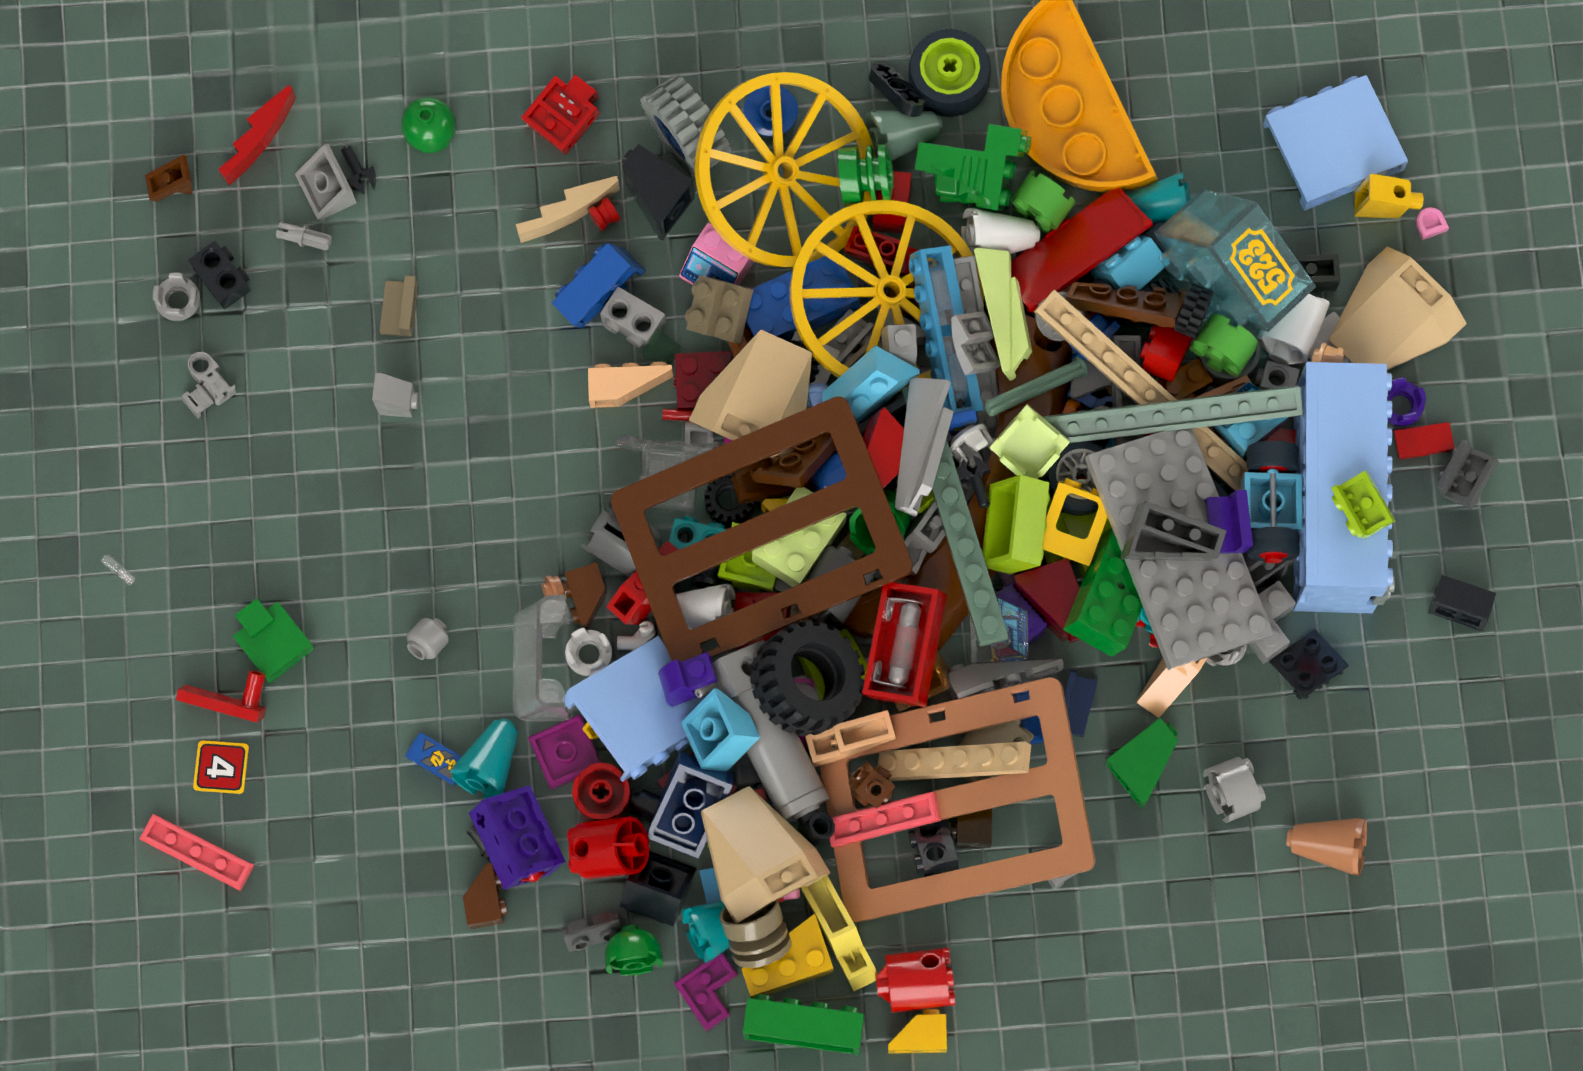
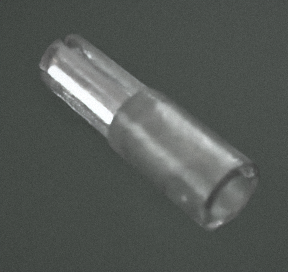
M106 554L102 558L101 563L115 575H118L129 586L134 584L136 578L111 555Z

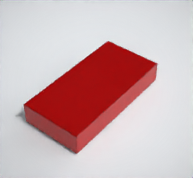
M1450 422L1395 430L1393 432L1398 460L1452 452L1455 449Z

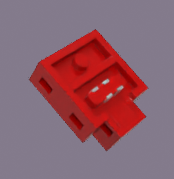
M574 75L567 85L557 76H554L521 116V119L550 144L567 155L599 116V110L593 105L599 95L595 89L577 75Z

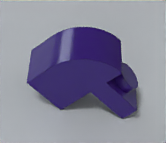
M707 652L683 662L674 660L663 666L658 672L665 700L671 707L698 698L695 694L696 689L718 681L711 656Z

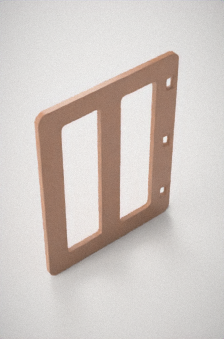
M1052 677L890 715L895 739L850 757L820 766L823 788L826 789L830 797L826 801L827 812L831 817L874 807L872 805L858 809L855 805L853 788L849 784L851 781L849 762L852 759L1032 716H1038L1040 719L1047 755V763L1045 765L1031 768L1028 773L1005 774L932 792L936 793L941 820L1053 795L1063 840L1061 846L874 889L869 885L862 841L834 848L843 904L853 922H863L1087 872L1094 867V848L1063 686L1059 680ZM1029 690L1030 700L1015 702L1013 694ZM945 711L946 720L932 723L930 714Z

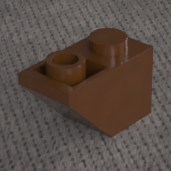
M597 562L564 572L567 581L562 582L566 598L572 597L575 604L574 608H570L575 625L581 623L582 628L586 630L590 628L607 596Z
M487 863L463 896L467 926L470 930L503 924V915H508L505 897L500 898L498 887H502V884L492 863Z

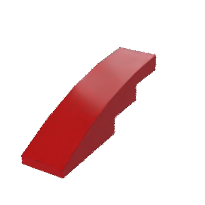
M287 85L247 118L251 129L232 144L237 154L218 169L222 178L229 186L256 161L283 125L296 99L290 85Z

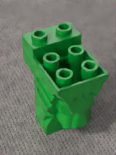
M989 124L984 152L919 142L915 170L934 174L935 193L939 196L940 202L976 204V207L1005 211V206H1010L1012 190L1008 189L1009 179H1014L1016 172V162H1012L1013 157L1024 158V154L1029 153L1031 137L1027 136L1028 131L1024 129Z

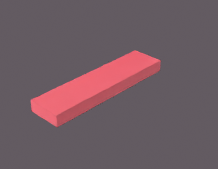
M929 792L882 804L877 809L870 807L831 817L835 824V831L829 839L831 847L836 848L941 821L936 793Z
M152 814L139 838L141 841L239 891L242 890L254 868L253 864L155 814Z

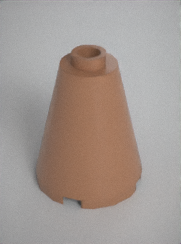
M1353 818L1295 824L1293 830H1288L1286 846L1291 847V852L1351 875L1360 876L1365 858L1363 856L1364 846L1367 843V820Z

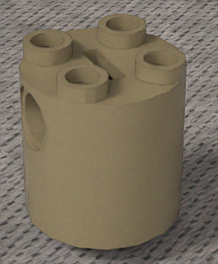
M1016 720L969 731L957 746L1024 741L1030 744L1035 736L1027 729L1020 728L1021 721ZM1001 775L970 776L963 778L967 780L969 783Z

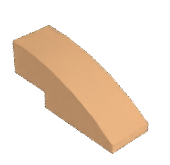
M888 710L839 723L821 734L805 736L814 767L850 757L896 738Z

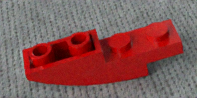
M854 225L844 251L874 266L859 227ZM871 231L885 268L891 274L900 240ZM907 247L899 278L900 276L905 277L910 273L909 255L918 251L917 249Z

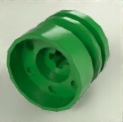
M886 144L878 145V157H874L873 147L868 145L866 158L861 159L857 147L838 149L839 180L844 206L863 202L864 192L868 191L872 201L878 200V190H882L883 200H892L894 173L892 159L889 156Z

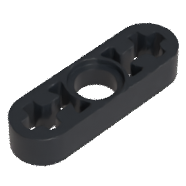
M883 62L873 63L868 77L869 81L901 113L911 117L920 116L924 108L925 98L893 66Z

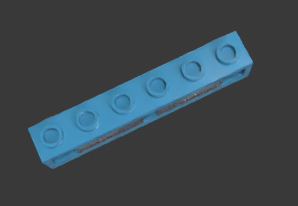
M951 245L920 249L909 255V270L914 276V296L919 303L921 312L920 326L924 330L926 337L925 352L930 358L932 367L930 377L931 379H945L951 382L943 407L954 411V413L969 409H975L976 413L983 411L977 376L976 374L965 376L957 358L952 338L951 318L955 315L964 314Z

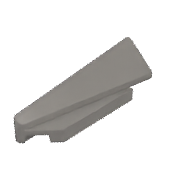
M912 378L909 383L895 508L914 517L919 513L923 495L928 496L933 487L954 411L943 407L951 383L945 379Z
M965 456L968 465L970 463V460L967 456ZM957 462L955 464V467L959 477L960 467L959 463ZM966 481L961 483L968 503L974 494L972 483ZM935 500L926 510L918 514L903 539L913 562V569L909 575L914 576L917 574L926 552L932 553L945 536Z

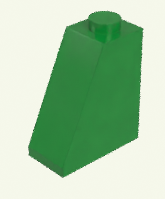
M1161 718L1111 755L1105 763L1107 768L1141 809L1150 798L1178 742L1176 737L1178 732L1169 721L1165 723Z

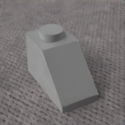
M915 324L887 325L881 329L882 349L915 367L917 358Z
M375 373L372 400L379 415L412 418L413 409H418L419 393L415 392L413 384L383 373Z

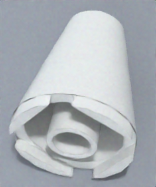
M967 208L963 213V218L968 219L967 226H961V238L967 244L974 257L975 248L1004 250L1012 254L1033 248L1035 243L1040 240L1039 226H1035L1033 220L976 208Z
M730 584L676 594L689 629H695L734 612V608L731 607V600H735V592Z

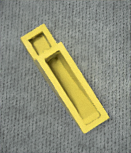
M826 876L807 887L805 885L800 887L813 914L816 915L818 924L853 992L876 981V968L866 952L857 928L829 877Z

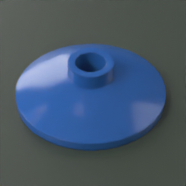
M770 85L752 91L744 104V116L758 135L764 137H773L772 118L766 116L767 112L771 111ZM780 86L782 133L785 134L796 123L798 104L793 94Z

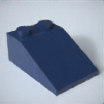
M680 751L667 778L648 827V839L699 858L707 841L701 811L727 798L733 786V772L729 770L701 769L696 757Z

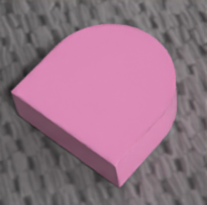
M1425 208L1419 212L1416 218V228L1422 240L1446 232L1449 229L1442 212L1436 208Z

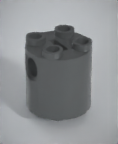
M829 545L804 582L856 561L853 559L854 553L843 546L837 549ZM876 571L864 575L866 584L871 583ZM862 595L808 617V619L814 623L817 621L823 623L828 621L842 626Z

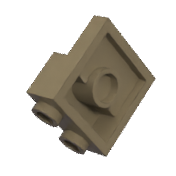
M699 275L698 280L693 283L691 289L694 298L691 308L685 314L686 329L741 344L753 289L717 278Z

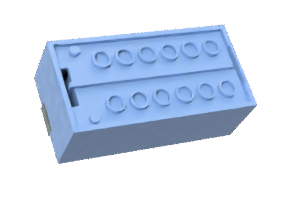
M1306 362L1297 384L1300 385L1303 415L1293 416V429H1296L1295 445L1298 446L1299 467L1296 474H1302V531L1299 534L1300 553L1293 563V599L1296 602L1293 611L1373 613L1377 605H1384L1386 600L1390 599L1391 592H1394L1395 588L1393 569L1388 568L1389 557H1392L1393 542L1388 540V531L1392 529V524L1367 539L1358 538L1357 535L1353 536L1347 528L1346 521L1348 518L1344 511H1340L1332 500L1334 493L1331 487L1341 485L1361 472L1368 471L1386 505L1388 506V501H1392V484H1387L1388 473L1392 472V456H1387L1388 446L1392 444V429L1387 428L1388 418H1391L1392 401H1387L1388 390L1390 391L1392 387V374L1387 373V364Z

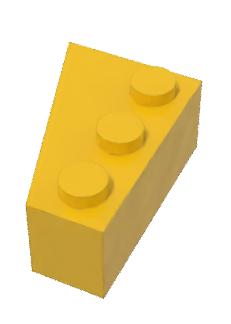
M815 914L789 933L792 946L789 952L782 958L761 967L742 968V973L752 999H754L755 994L770 995L834 973V968Z

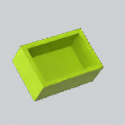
M1018 475L990 484L988 497L990 506L987 508L982 551L987 569L1012 574L1041 566L1044 555L1042 548L1043 537L1047 527L1045 520L1046 509L1050 499L1048 493L1049 482Z

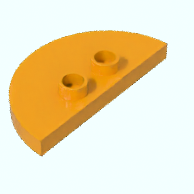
M1041 0L1027 14L1014 33L1005 55L1001 77L1002 102L1009 126L1027 130V136L1031 137V147L1027 155L1052 177L1073 187L1088 191L1108 192L1110 189L1119 187L1123 191H1128L1159 181L1073 0Z

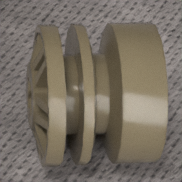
M778 900L738 924H735L726 907L722 909L719 915L725 936L729 939L728 943L734 962L740 967L754 968L771 964L782 958L789 952L792 946L786 923L783 922V915Z

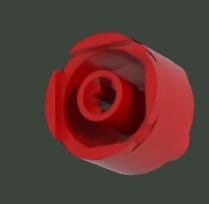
M609 763L591 764L578 774L574 780L572 787L573 800L577 810L587 821L621 818L629 810V804L632 799L628 780L624 782L620 780L623 773L614 765ZM601 789H605L607 794H609L605 795L604 799H599L596 795L601 792Z

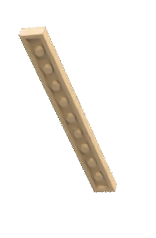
M1053 290L1034 311L1137 405L1177 400L1057 291ZM1208 427L1192 428L1208 469L1233 491L1240 490V480L1244 472H1248L1247 462Z

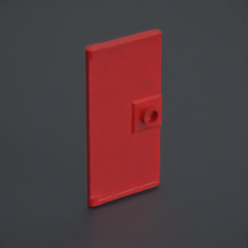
M1120 187L1110 189L1075 216L1063 221L1057 230L1052 229L1033 248L1026 250L1011 261V278L1016 277L1019 281L1022 301L1029 312L1033 313L1039 303L1053 290L1057 292L1063 291L1153 226L1152 220L1134 204Z

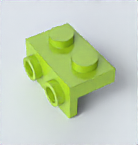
M1368 471L1361 472L1341 485L1331 487L1334 493L1332 500L1340 511H1344L1348 518L1346 521L1347 528L1353 536L1357 535L1358 538L1367 539L1396 522Z

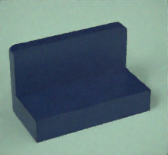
M1075 670L1070 672L1064 696L1071 733L1083 737L1097 681L1077 676Z

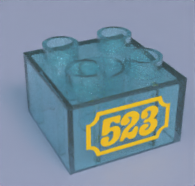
M1201 189L1154 233L1166 249L1159 258L1170 274L1178 280L1182 281L1187 278L1191 285L1194 283L1214 291L1205 316L1206 320L1212 314H1219L1231 319L1228 324L1236 328L1238 325L1242 327L1247 325L1269 332L1316 288V285L1256 201Z

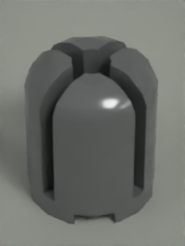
M609 501L610 511H602L590 530L588 546L582 543L580 548L629 578L637 570L611 501ZM650 526L657 547L660 549L662 545L661 535Z

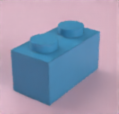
M714 867L699 870L706 903L721 902Z

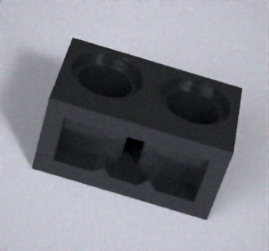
M214 241L188 259V261L223 310H225L251 291L247 284L250 278L241 266L236 269L231 263L234 257L227 247L223 246L220 248L216 241ZM211 260H220L218 266L214 268L207 267ZM228 280L236 281L232 288H223Z
M947 819L912 828L913 831H908L911 848L917 847L919 854L914 855L917 871L923 872L924 877L959 869ZM928 834L934 835L932 837H925ZM934 858H940L938 861H931Z

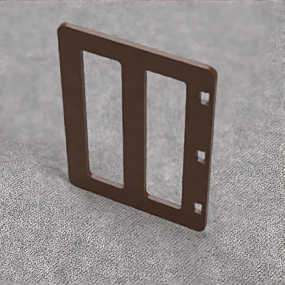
M840 396L833 397L615 491L611 497V505L671 661L679 660L683 662L703 654L704 651L701 644L716 638L719 647L707 651L711 658L906 577L913 569V562L850 404L845 398ZM824 433L831 434L846 472L844 480L671 554L661 556L645 515L647 509ZM854 507L861 509L876 548L874 553L700 627L689 629L674 591L676 583ZM879 569L883 578L866 584L864 575ZM797 604L801 612L785 619L782 610Z

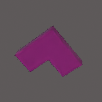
M723 952L712 961L702 963L674 982L675 987L706 1032L730 1016L714 992L738 976Z

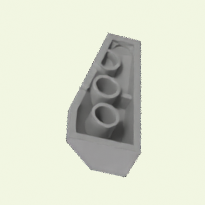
M1062 659L980 663L968 666L958 664L948 670L949 673L945 674V683L952 700H957L1042 679L1062 671L1064 663Z

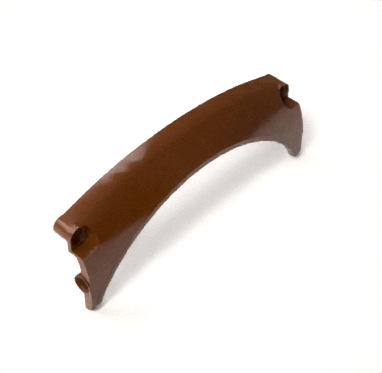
M984 303V312L991 323L987 304ZM1025 315L1032 353L1027 360H1022L1015 371L1016 378L1012 381L1003 373L1001 366L997 368L999 395L1071 363L1072 348L1066 340L1054 341L1047 338L1039 330L1036 319ZM992 338L990 344L999 359L995 338ZM1070 381L999 413L995 440L1026 404L1041 416L1062 414ZM993 451L987 464L991 473L984 475L982 479L988 497L990 484L1017 476L1000 462V457ZM974 492L967 506L981 551H983L987 508L982 509L979 507ZM946 535L932 553L925 555L917 574L914 576L908 575L894 581V583L939 589L947 594L936 654L969 613ZM987 569L991 580L996 571ZM882 587L861 597L841 627L864 639H868L869 636L873 637ZM911 643L906 644V650H910L912 648Z

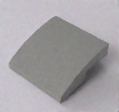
M980 311L953 316L951 318L952 338L957 358L965 376L994 371L1000 367V361L989 343V340L994 338V334L985 312Z

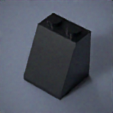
M638 144L634 150L630 149L622 159L625 184L655 234L663 241L695 199L693 181Z

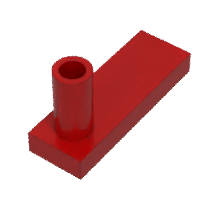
M252 670L248 672L242 700L190 685H184L178 689L176 700L257 723L264 718L266 707L259 705L265 674Z

